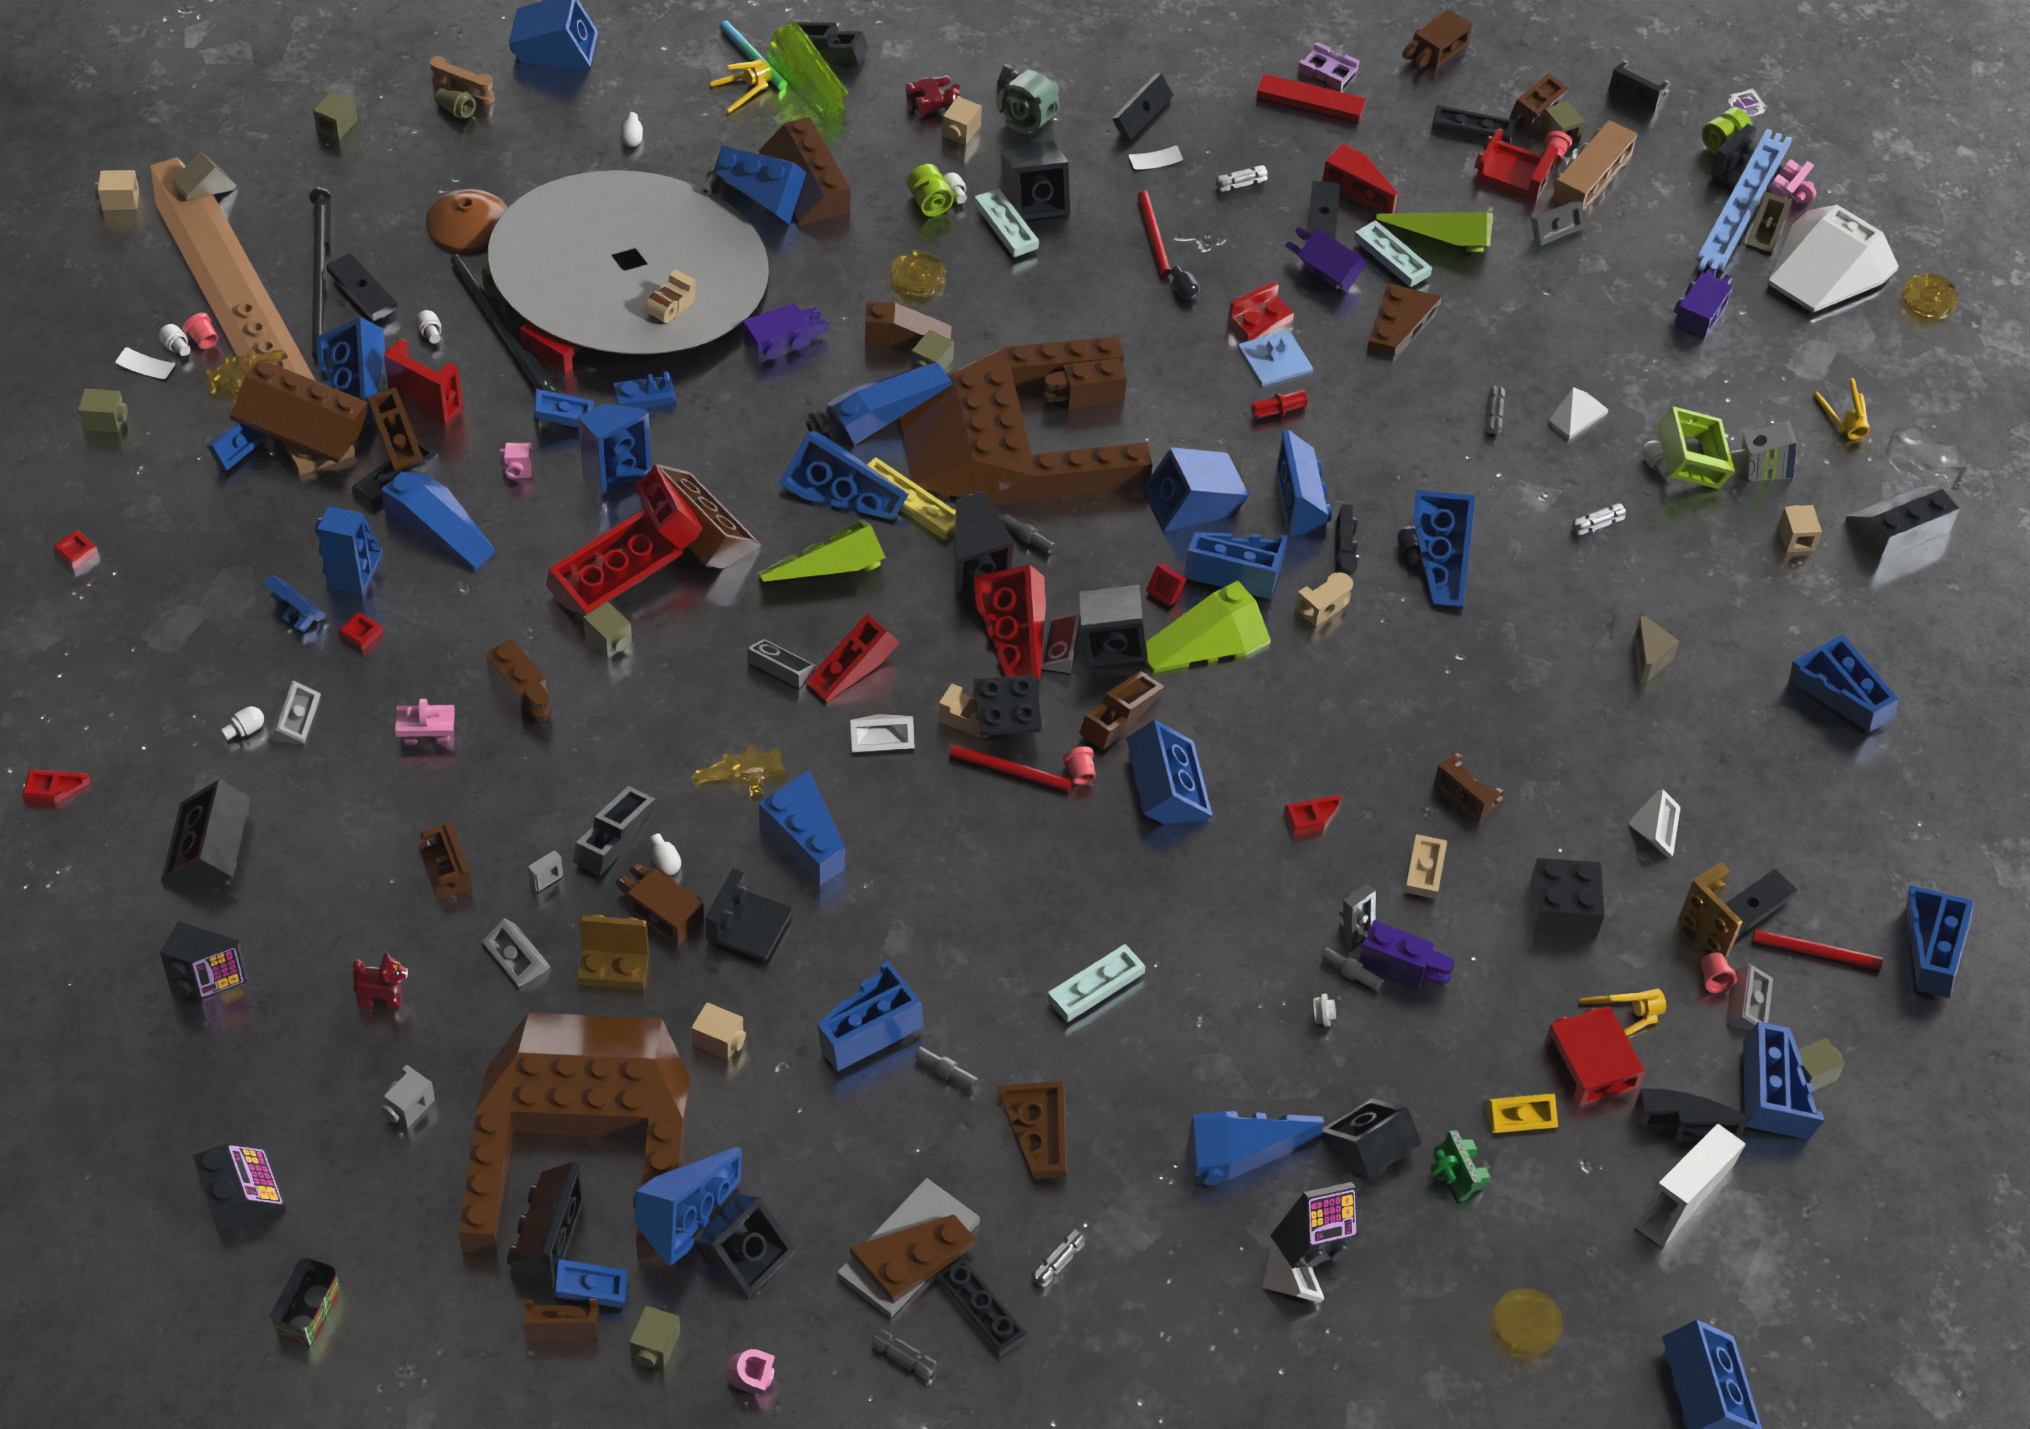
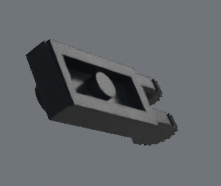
M1343 504L1335 521L1334 573L1341 572L1353 579V574L1358 566V558L1355 556L1357 541L1353 540L1358 520L1353 517V505Z

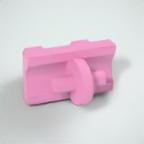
M1790 159L1770 184L1768 190L1775 195L1787 199L1793 194L1797 203L1807 204L1812 202L1816 196L1814 184L1811 181L1803 180L1814 165L1807 161L1801 167Z
M420 699L419 706H397L395 734L396 737H403L405 742H417V740L421 739V736H433L436 741H449L450 736H454V705H428L427 699Z

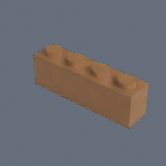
M1610 120L1602 129L1598 128L1589 143H1584L1579 155L1576 158L1572 157L1566 170L1563 173L1559 172L1552 184V187L1555 188L1552 199L1563 205L1573 201H1581L1584 210L1630 157L1634 149L1637 133Z

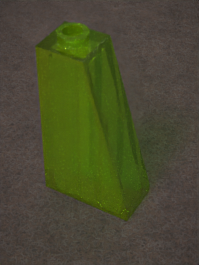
M794 21L774 30L766 61L821 119L831 115L837 116L845 109L849 93L797 22Z

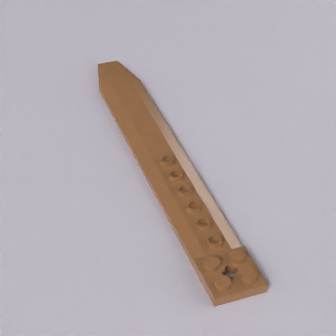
M177 157L150 165L157 211L245 375L248 374L259 359H263L316 381L214 196L208 195L189 200L184 198L172 184L173 179L186 167ZM281 440L299 475L336 463ZM353 445L340 461L356 456Z

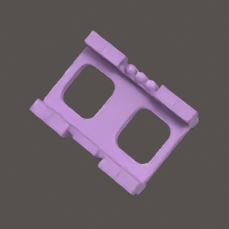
M1316 42L1314 49L1305 60H1300L1298 72L1311 78L1315 75V78L1324 82L1327 81V85L1341 91L1348 79L1357 72L1359 60L1348 55L1343 57L1340 54L1338 56V53L1330 52V47ZM1313 57L1326 61L1320 68L1309 63ZM1336 67L1347 70L1348 74L1342 78L1331 72Z

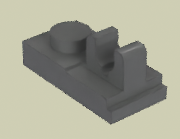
M1573 201L1531 217L1534 242L1539 245L1586 228L1581 201Z
M1365 884L1357 891L1350 892L1343 900V909L1339 911V915L1343 917V920L1339 922V927L1344 931V943L1351 950L1364 942L1372 922L1375 920L1376 890L1368 884Z

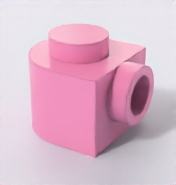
M506 443L505 449H500V465L506 467L507 479L531 478L533 462L531 443Z
M750 1349L734 1355L728 1361L726 1367L728 1380L736 1388L752 1394L765 1391L771 1384L774 1376L772 1364L775 1356L757 1349Z

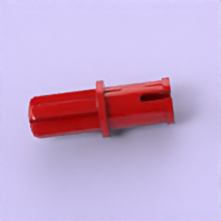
M1304 389L1284 395L1276 393L1273 398L1253 402L1251 404V413L1257 419L1275 414L1283 416L1288 411L1308 407V396Z

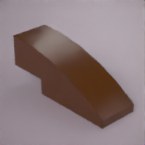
M1139 671L1107 692L1103 703L1085 715L1079 734L1104 750L1140 719L1161 695L1165 686Z

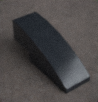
M789 22L780 36L782 43L795 50L826 61L859 65L869 49L863 31H839L836 22Z
M627 786L594 817L593 827L576 842L573 863L601 875L634 837L655 804V798Z
M1641 1088L1634 1105L1639 1128H1672L1674 1139H1703L1717 1124L1737 1138H1740L1747 1123L1745 1114L1727 1105L1681 1091Z

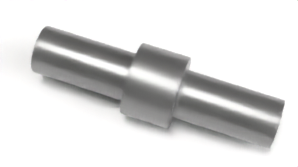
M715 164L710 167L707 172V179L700 189L701 193L705 196H709L716 184L721 183L723 180L722 177L713 171Z
M1008 514L1002 518L1001 521L1004 526L1017 533L1018 538L1025 543H1033L1047 553H1051L1054 550L1055 543L1039 534L1038 529L1029 523L1023 524Z
M1328 947L1324 950L1321 959L1342 970L1341 974L1352 981L1357 979L1376 991L1382 986L1384 980L1362 968L1363 964L1352 957L1347 959Z
M919 1047L914 1056L918 1061L936 1070L935 1074L945 1080L951 1078L970 1090H973L978 1082L977 1077L957 1067V1062L946 1056L941 1058L923 1047Z

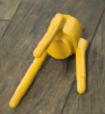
M761 59L753 62L727 65V70H745L738 74L711 81L709 86L714 87L745 78L749 85L753 84L755 86L726 109V113H731L757 92L768 88L767 82L771 80L772 73L768 63Z
M1853 378L1849 380L1855 410L1847 412L1844 415L1843 422L1818 392H1814V397L1836 424L1841 435L1847 433L1849 439L1858 440L1870 433L1864 397L1862 393L1858 394Z
M1658 988L1639 993L1579 999L1581 1005L1632 1001L1634 1013L1637 1016L1644 1017V1019L1624 1029L1623 1031L1626 1036L1646 1025L1658 1023L1657 1015L1664 1014L1666 1011L1664 994Z

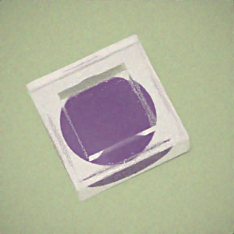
M1754 89L1731 94L1728 100L1732 107L1742 109L1749 117L1764 113L1766 105Z

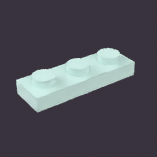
M1000 188L975 196V206L1013 257L1038 249L1039 240Z
M1376 220L1355 232L1354 240L1409 287L1431 276L1432 267Z
M1124 944L1049 991L1047 1000L1069 1022L1143 975L1146 966Z

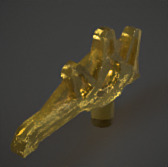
M280 349L257 354L254 350H249L245 356L237 358L232 353L227 354L224 363L218 369L210 368L207 370L206 374L210 379L208 391L216 393L225 387H231L232 393L238 395L245 376L259 359L275 363L279 360L287 359L288 355Z
M753 744L747 745L746 753L733 756L731 753L725 754L722 762L710 768L697 770L692 776L693 784L709 780L737 778L750 781L751 790L759 792L763 789L762 779L770 775L782 776L786 773L784 765L780 761L782 752L780 749L774 748L770 753L758 751Z

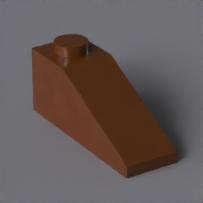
M867 301L865 346L914 348L929 330L951 339L952 326L897 303Z
M396 387L369 396L371 408L395 472L423 462L411 422Z

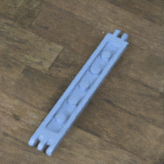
M1766 129L1697 257V261L1700 262L1698 271L1704 272L1707 265L1716 270L1723 271L1786 154L1792 138L1786 137L1784 142L1780 143L1782 134L1776 133L1772 140L1770 139L1772 130Z

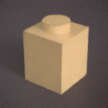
M957 97L943 115L942 136L967 145L981 126L982 106Z
M135 170L100 172L99 182H95L94 193L95 198L100 199L103 211L137 210L139 187Z
M1794 505L1784 507L1778 528L1786 552L1815 551L1822 530L1814 506Z
M708 1002L691 1028L692 1046L726 1060H729L734 1050H740L746 1037V1032L743 1031L742 1016Z

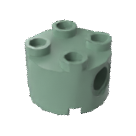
M1029 69L1000 90L997 97V108L1000 114L1004 113L1006 117L1004 122L1007 126L1018 133L1030 134L1057 114L1060 89L1055 81L1049 80L1041 73Z

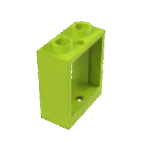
M1672 406L1657 424L1670 477L1719 489L1735 472L1721 419ZM1684 437L1701 441L1704 455L1687 451Z

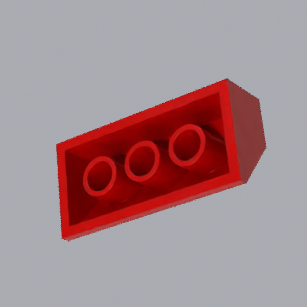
M646 508L549 568L546 587L564 608L585 616L681 556L683 551L657 531Z

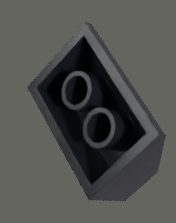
M1915 488L1848 515L1846 521L1880 560H1883L1950 532L1960 508L1942 488Z
M218 779L180 802L161 882L165 885L213 888L225 880H229L237 868L235 861L238 850L243 842L241 836L244 823L249 816L248 805L250 796Z
M570 1162L542 1171L538 1183L531 1185L528 1195V1204H530L528 1213L522 1214L517 1229V1233L520 1236L517 1245L512 1244L510 1246L507 1256V1265H511L513 1280L554 1288L557 1261L564 1258L584 1198L580 1163Z

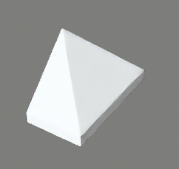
M1573 387L1550 417L1548 424L1566 439L1570 440L1608 414V409L1588 393Z
M877 714L850 720L852 752L915 748L913 716Z
M1662 789L1658 790L1628 824L1667 858L1673 857L1680 806Z
M1273 1241L1262 1288L1319 1303L1325 1298L1312 1267L1306 1265L1292 1269Z

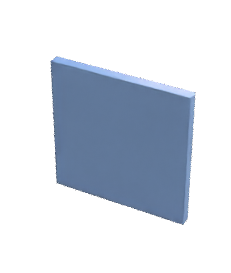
M1289 330L1238 344L1239 350L1261 386L1313 372L1312 365Z

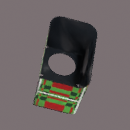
M310 1258L302 1259L297 1263L270 1314V1320L278 1335L311 1346L340 1290L334 1267ZM321 1285L326 1287L328 1291L320 1306L317 1308L308 1306L304 1300L305 1292L312 1286ZM300 1315H305L312 1319V1322L303 1328L289 1324L293 1318Z

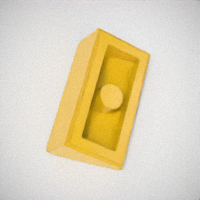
M1555 1094L1484 1099L1491 1133L1558 1127Z

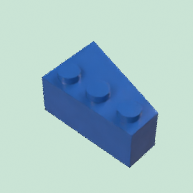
M722 145L713 171L790 225L806 172L791 161Z
M328 506L323 517H319L316 522L315 534L319 537V555H322L323 559L322 573L326 575L328 588L363 595L384 550L382 547L375 545L378 539L376 536L369 534L372 528L363 513Z
M1194 532L1187 552L1183 577L1223 588L1239 581L1251 595L1271 599L1283 564L1288 535H1279L1278 539H1261L1260 534H1251L1250 538H1232V533Z
M1843 634L1792 661L1789 682L1866 731L1871 732L1895 718L1899 698Z
M809 770L759 802V825L819 886L845 870V846Z
M1909 885L1906 914L1917 991L1946 998L1951 997L1971 922L1974 900Z
M888 960L880 965V971L871 980L865 979L859 985L860 990L849 1000L845 998L817 1024L821 1051L837 1072L924 1028L920 999Z
M1758 1021L1743 1041L1745 1115L1747 1117L1745 1126L1809 1140L1825 1120L1822 1112H1817L1812 1098L1814 1091L1811 1083L1806 1082L1801 1067L1804 1064L1792 1032L1788 1027Z

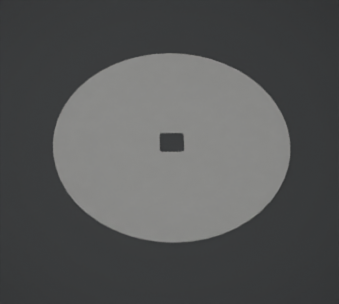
M611 170L587 172L566 176L541 185L523 195L502 214L493 229L488 246V262L494 283L504 299L523 318L545 332L567 342L596 350L623 354H657L679 351L710 342L725 335L748 318L758 306L767 286L769 266L766 250L760 236L749 221L733 206L712 193L709 196L703 195L700 187L688 182L639 171ZM636 249L647 265L623 271L611 256L616 253ZM676 269L696 280L695 301L678 317L669 323H664L658 318L647 314L645 306L649 296L669 281V274Z

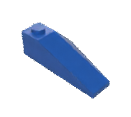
M359 317L316 337L317 360L320 370L325 372L328 379L326 382L327 386L367 402V425L371 423L373 415L368 397L377 394L384 363L385 342L383 328Z
M935 362L850 388L826 404L852 443L856 445L948 388L953 383L941 365Z
M817 431L806 434L779 481L780 485L803 499L848 508L891 520L896 518L909 496L907 492Z
M401 472L381 489L384 510L387 515L471 569L476 570L495 553V548L449 489L428 475Z
M1416 490L1413 522L1417 538L1419 539L1418 543L1433 606L1464 608L1476 495Z
M1237 1111L1193 1114L1186 1150L1194 1185L1203 1183L1206 1185H1216L1222 1181H1228L1320 1140L1324 1125L1323 1117L1284 1115L1278 1120L1267 1119L1266 1113H1255L1252 1116L1253 1118L1238 1117Z
M734 1147L654 1177L636 1191L633 1199V1207L636 1209L635 1224L664 1264L671 1266L689 1252L694 1245V1239L691 1238L698 1228L705 1230L710 1223L709 1215L715 1205L722 1206L741 1180L742 1148Z

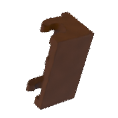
M1549 73L1546 74L1516 100L1509 119L1516 122L1523 115L1526 118L1524 128H1529L1534 123L1535 118L1545 111V108L1550 107L1552 104L1556 105L1561 101L1569 88Z
M1455 753L1445 762H1441L1438 765L1434 784L1480 822L1503 804L1504 798L1501 795L1504 791L1500 787L1491 791L1463 767V763L1460 762L1463 756Z
M451 821L422 832L420 834L421 840L434 838L433 840L418 844V848L437 900L471 890L470 872Z
M590 1298V1305H534L533 1299H525L526 1314L523 1316V1326L526 1341L597 1340L599 1316L597 1298Z

